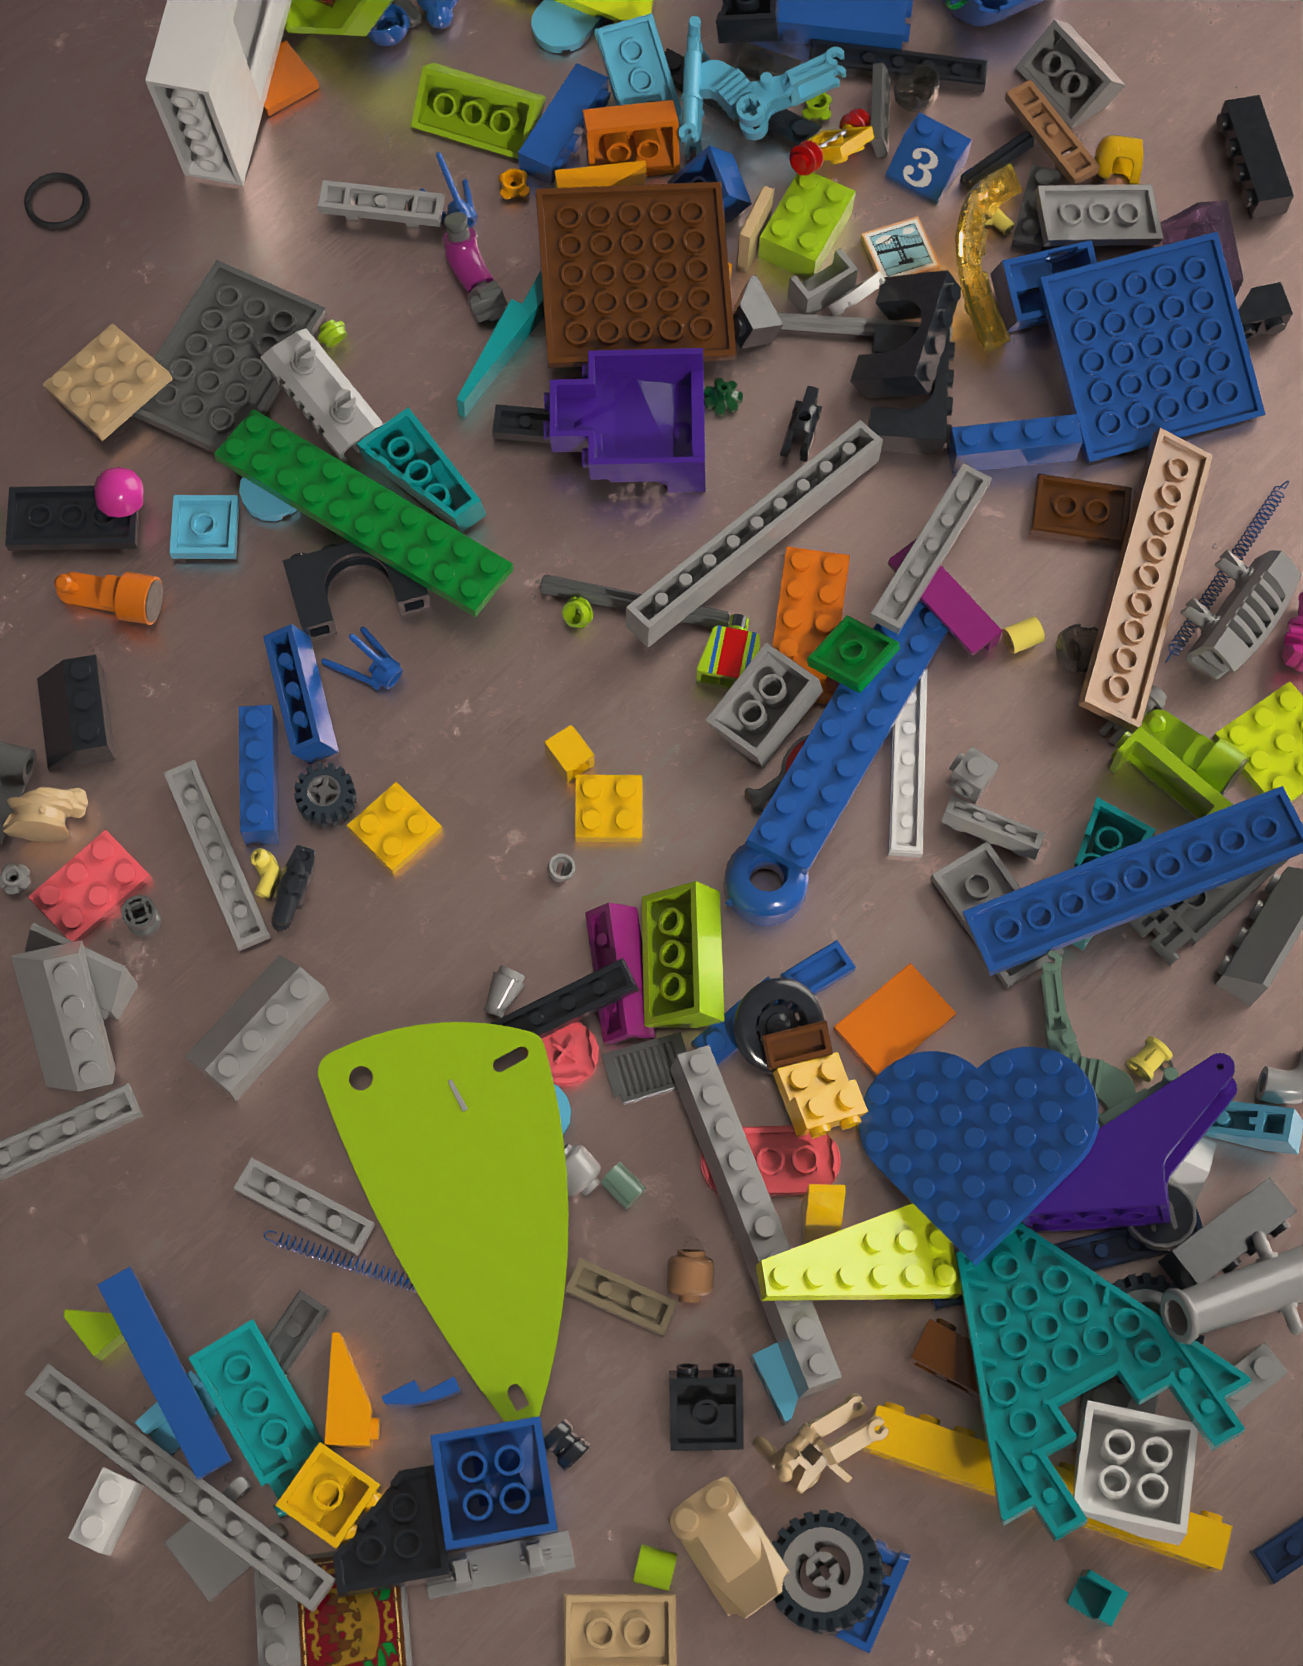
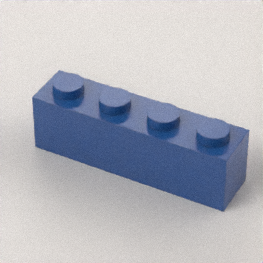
M578 63L575 64L519 150V170L525 171L528 175L549 185L555 180V170L566 169L567 159L571 153H576L581 145L582 136L584 135L583 110L607 106L611 92L608 91L607 76Z
M1077 414L952 427L947 450L951 471L954 474L959 472L963 464L982 471L1074 461L1078 456L1083 441Z
M293 624L263 636L291 754L308 764H313L339 753L311 637Z
M272 705L239 706L240 833L246 846L280 844L278 722Z

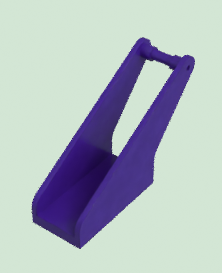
M1225 1053L1211 1055L1099 1128L1095 1142L1085 1159L1023 1220L1024 1225L1036 1233L1171 1224L1168 1194L1169 1180L1236 1096L1237 1084L1232 1078L1235 1073L1233 1059Z

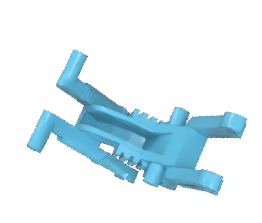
M692 16L689 19L687 52L684 57L683 94L680 96V101H682V124L679 129V137L682 143L685 142L683 151L686 160L691 158L690 153L692 151H696V155L703 151L701 146L702 118L705 116L703 99L717 101L734 122L737 119L739 120L741 132L745 138L759 140L766 135L768 120L774 113L797 106L835 87H840V80L835 76L840 75L842 78H845L846 69L838 65L837 60L833 58L844 59V51L840 47H832L826 53L787 70L782 75L772 77L771 73L764 72L761 74L760 80L750 82L739 68L735 69L721 60H710L709 55L703 49V44L700 42L701 19L698 16Z

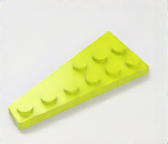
M913 1203L766 1258L756 1265L761 1301L956 1299L962 1295L953 1243Z

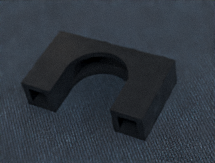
M948 270L884 277L885 283L881 285L875 303L887 319L896 321L921 319V323L915 335L902 347L885 353L858 355L850 382L864 399L930 393L933 380L936 378L941 354L944 352L949 328L953 323V315L961 297L962 289Z
M875 324L871 354L890 352L902 347L915 335L919 327ZM950 329L945 341L944 352L941 354L937 367L936 378L931 386V397L924 404L911 409L871 407L868 427L883 439L881 451L942 455L945 443H950L952 425L947 424V416L952 415L953 397H948V388L953 387L954 369H949V361H953L955 353V342H950Z
M351 542L341 545L330 544L319 551L308 554L297 553L289 559L282 560L302 631L311 637V641L337 634L328 602V593L334 580L343 572L353 568L373 569L381 573L388 580L400 616L431 608L429 593L426 587Z

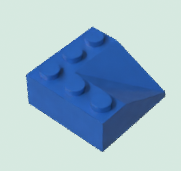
M540 1416L430 1435L445 1547L448 1552L558 1532Z

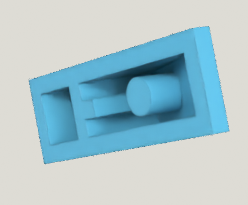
M1231 1101L1204 1136L1264 1151L1298 1155L1303 1131V1119L1294 1108Z

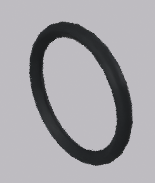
M62 172L49 173L36 179L28 187L24 198L25 211L36 224L54 229L74 224L84 215L89 203L88 190L77 177ZM51 179H66L75 183L82 192L83 198L78 212L71 218L61 222H48L37 217L31 208V196L34 190L43 182Z

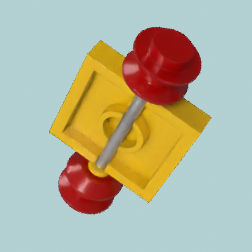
M853 109L841 118L839 123L840 129L821 131L795 146L789 154V162L792 169L799 175L808 176L813 171L818 170L822 166L823 161L830 160L831 164L842 163L848 160V155L863 150L864 145L874 139L870 115L863 109Z

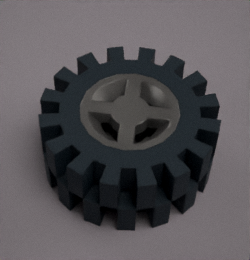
M317 763L318 769L313 770L312 766L306 768L308 774L304 775L301 773L299 775L300 782H295L294 786L296 791L294 798L302 817L306 821L310 820L311 825L317 827L318 823H321L322 828H328V823H333L334 827L340 825L338 820L343 819L347 821L349 819L348 813H353L355 810L354 803H357L355 786L349 773H345L344 768L339 766L336 769L333 763H328V767H324L323 763Z

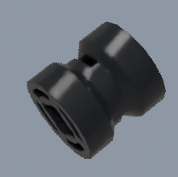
M566 1418L544 1438L546 1451L553 1452L557 1457V1463L564 1471L568 1470L591 1447L584 1437H578L573 1432L574 1426Z

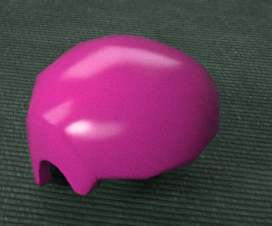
M122 467L110 468L101 472L100 476L96 478L94 486L96 505L107 516L119 518L134 514L143 505V484L141 478L133 470Z

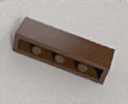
M937 1318L936 1322L929 1319L925 1323L907 1362L979 1400L969 1337L966 1338L956 1333L957 1327L944 1319Z

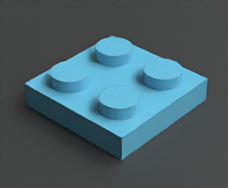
M174 495L169 551L171 558L236 559L240 505L238 495Z

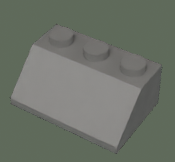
M1054 20L1015 66L1027 81L1031 79L1070 128L1077 127L1104 110L1126 85L1070 24Z
M765 643L705 721L739 752L764 768L821 695L823 689L817 677L768 643Z
M33 923L29 931L25 952L67 944L73 941ZM84 947L102 1018L106 1021L109 1016L119 1021L138 984L126 966Z

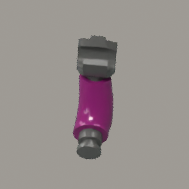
M460 212L452 213L444 219L445 226L447 227V232L443 236L446 259L459 282L469 293L467 299L476 321L480 323L485 320L491 322L500 319L508 305L503 290L494 280L482 259L475 230L469 228L466 215Z

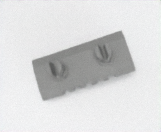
M306 328L285 338L260 357L264 367L283 388L285 393L293 399L298 409L303 411V415L313 424L315 430L322 435L324 441L342 462L348 460L344 454L347 449L352 446L357 452H360L356 443L384 424Z
M1229 549L1221 554L1219 557L1221 560L1217 561L1214 566L1235 581V588L1215 615L1197 601L1195 597L1191 598L1185 604L1187 607L1180 611L1182 615L1201 629L1200 637L1187 654V662L1218 680L1230 670L1235 672L1257 651L1280 620L1302 576L1295 564L1283 551L1270 550L1254 559L1249 567L1244 565Z

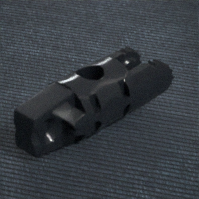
M807 386L803 401H795L780 456L788 457L793 442L803 445L799 453L800 461L807 462L823 408L816 405L819 388Z
M296 845L287 864L283 867L280 883L272 898L276 904L272 913L271 923L277 932L286 931L289 925H291L290 922L293 920L296 909H301L303 906L305 893L312 880L316 853L311 848Z

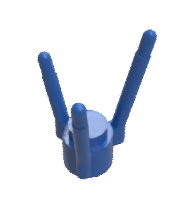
M437 152L436 157L453 197V201L447 206V214L443 210L442 219L444 221L445 217L452 213H464L467 217L469 228H472L476 224L478 215L474 209L468 180L464 179L462 181L466 200L464 202L463 199H460L441 152Z
M366 627L360 628L361 633L381 656H378L353 633L349 634V639L373 660L368 670L372 674L371 677L326 658L321 660L323 665L365 682L377 691L382 686L387 690L391 689L403 673V669L400 667L401 664L389 655Z

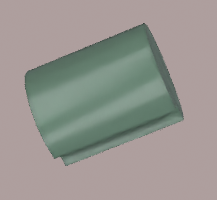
M622 1162L616 1164L600 1181V1184L625 1210L630 1208L647 1190Z

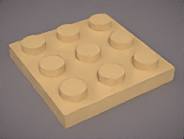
M112 323L42 385L48 393L103 441L173 378L168 370Z

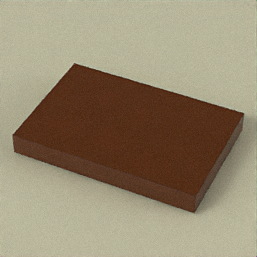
M1038 473L1035 481L1029 535L1121 548L1129 522L1132 487Z

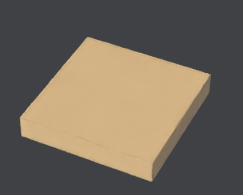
M767 186L761 188L739 232L736 266L738 270L746 273L759 249L760 236L771 219L774 189Z

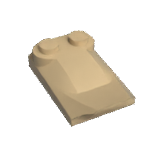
M728 1476L705 1485L679 1504L667 1518L673 1533L680 1539L728 1616L735 1614L746 1619L782 1593L784 1577L790 1571Z

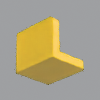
M569 725L544 741L546 756L567 784L576 779V774L582 775L595 767L594 753L574 726Z

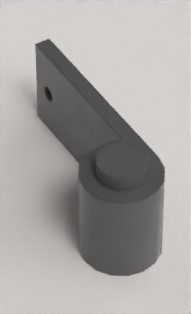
M0 741V845L6 835L3 832V825L8 816L13 813V810L7 804V799L10 797H20L24 794L36 764L35 750Z

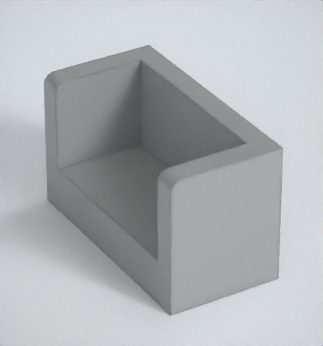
M839 248L834 252L833 264L803 282L796 275L789 279L787 298L800 314L814 315L856 285L858 268L844 251Z

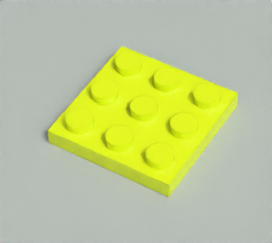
M1289 681L1217 731L1212 739L1217 743L1223 738L1249 756L1248 762L1241 773L1259 795L1283 786L1290 801L1293 802L1303 794V695Z

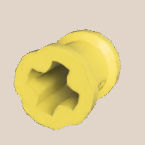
M1152 1036L1145 1040L1146 1045L1136 1057H1130L1126 1061L1129 1069L1146 1082H1150L1154 1078L1153 1073L1164 1061H1169L1173 1057L1169 1048L1161 1040Z

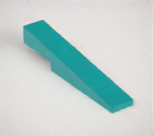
M541 270L523 303L511 299L456 398L458 415L463 417L468 415L544 317Z

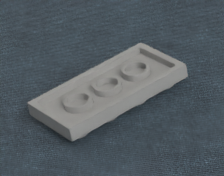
M1152 184L1037 186L1034 191L1044 247L1067 246L1092 240L1093 246L1159 245L1163 239Z
M988 841L933 873L930 878L972 940V935L963 917V911L1020 889ZM1063 948L1055 950L1060 956L1064 953ZM1048 954L999 972L996 975L1007 989L1040 969L1043 962L1049 963L1053 960H1050Z

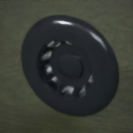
M773 978L757 984L743 997L735 1014L734 1036L740 1053L756 1069L773 1074L776 1069L768 1070L762 1036L824 1021L822 1007L814 993L798 981L788 978ZM790 1002L792 1006L787 1008L785 1005ZM795 1013L799 1014V1020L796 1019Z

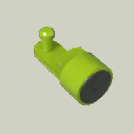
M1153 710L1143 719L1142 728L1183 763L1196 771L1195 773L1221 795H1224L1229 790L1248 762V755L1223 738L1215 743L1165 710Z

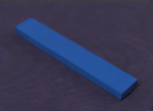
M129 1266L99 1283L97 1286L195 1477L200 1480L231 1462V1457L133 1269Z

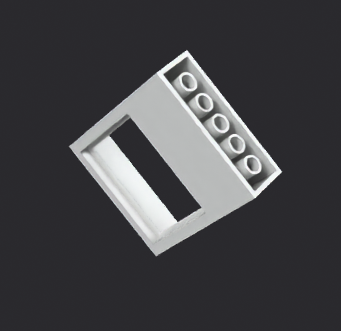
M167 0L145 82L184 175L244 185L292 0Z

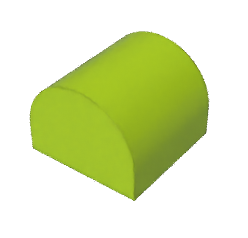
M642 1544L633 1582L669 1591L678 1553Z

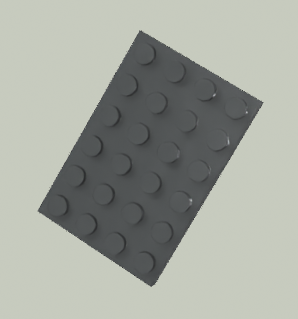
M216 260L154 357L159 364L169 371L173 379L132 416L215 453L253 409L265 415L282 388L261 363L260 357L271 347L299 330L306 328L314 336L327 315L326 308Z

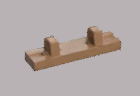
M1031 79L1006 92L1005 101L1021 120L1023 128L1032 134L1054 162L1056 170L1061 171V176L1064 175L1071 185H1078L1085 179L1098 174L1099 164ZM1069 150H1071L1070 153H1068L1067 155H1065V156L1062 155V154L1068 152Z

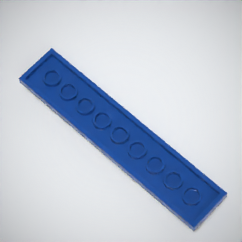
M918 601L899 634L876 623L873 629L898 641L900 650L860 694L841 683L839 684L746 841L747 846L805 876L807 875L949 631L928 607Z
M1280 786L964 910L963 917L988 974L992 976L1048 954L1050 950H1058L1303 853V824L1284 787Z

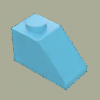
M776 1342L752 1354L750 1361L782 1426H784L792 1419L798 1395Z

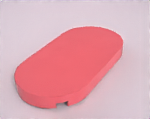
M793 1125L742 1127L770 1198L804 1197L809 1184L832 1185L840 1169L841 1157L837 1144L829 1135L826 1134L812 1139L811 1135L808 1134L797 1138ZM702 1153L700 1168L703 1179L718 1194Z

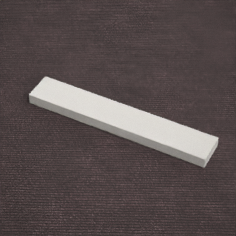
M927 669L892 727L888 856L921 858L923 854Z

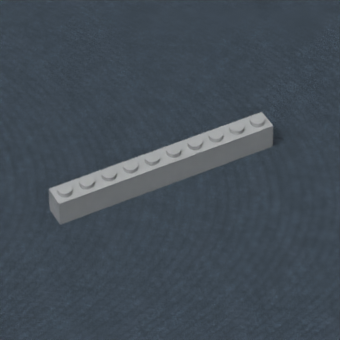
M861 420L858 421L626 607V627L649 648L875 465L880 458L883 439Z
M708 1045L678 1054L670 1071L761 1300L756 1265L761 1260L791 1248L711 1048ZM812 1300L761 1301L799 1399L833 1387L842 1378V1375Z

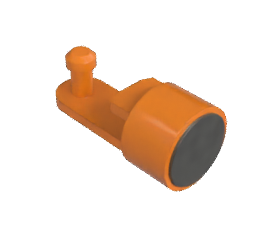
M68 572L58 575L54 581L57 595L63 602L75 606L115 612L117 618L123 621L152 625L157 620L163 603L162 582L156 576L125 572L121 577L108 574L105 577Z

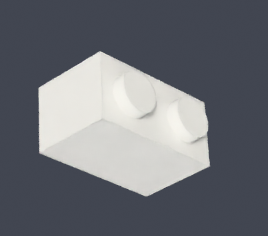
M103 1467L68 1539L101 1554L111 1556L144 1485Z

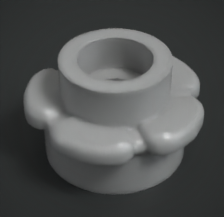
M9 863L2 868L0 888H3L6 894L19 895L28 889L31 879L27 866ZM12 876H17L15 881H11Z

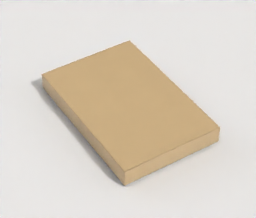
M676 1594L564 1595V1666H676Z

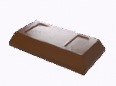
M827 1020L762 1036L768 1070L833 1054Z

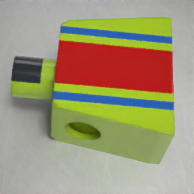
M732 614L728 627L714 626L697 667L696 684L729 690L760 651V634L748 631L750 619L747 616Z

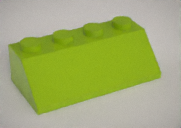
M431 63L422 67L411 127L519 159V150L542 117L546 96L437 63Z
M693 881L642 896L644 1026L650 1028H700L725 1022L720 891Z

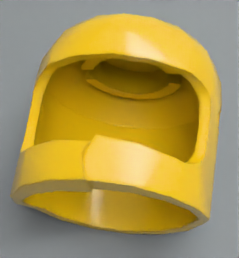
M1108 135L1102 138L1094 156L1095 161L1100 166L1098 175L1108 180L1110 174H1118L1128 180V185L1139 184L1144 156L1143 139L1122 135Z

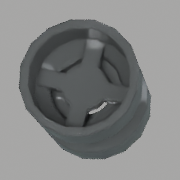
M132 896L122 906V918L134 935L143 938L149 937L160 928L162 922L161 915L152 900L147 896Z

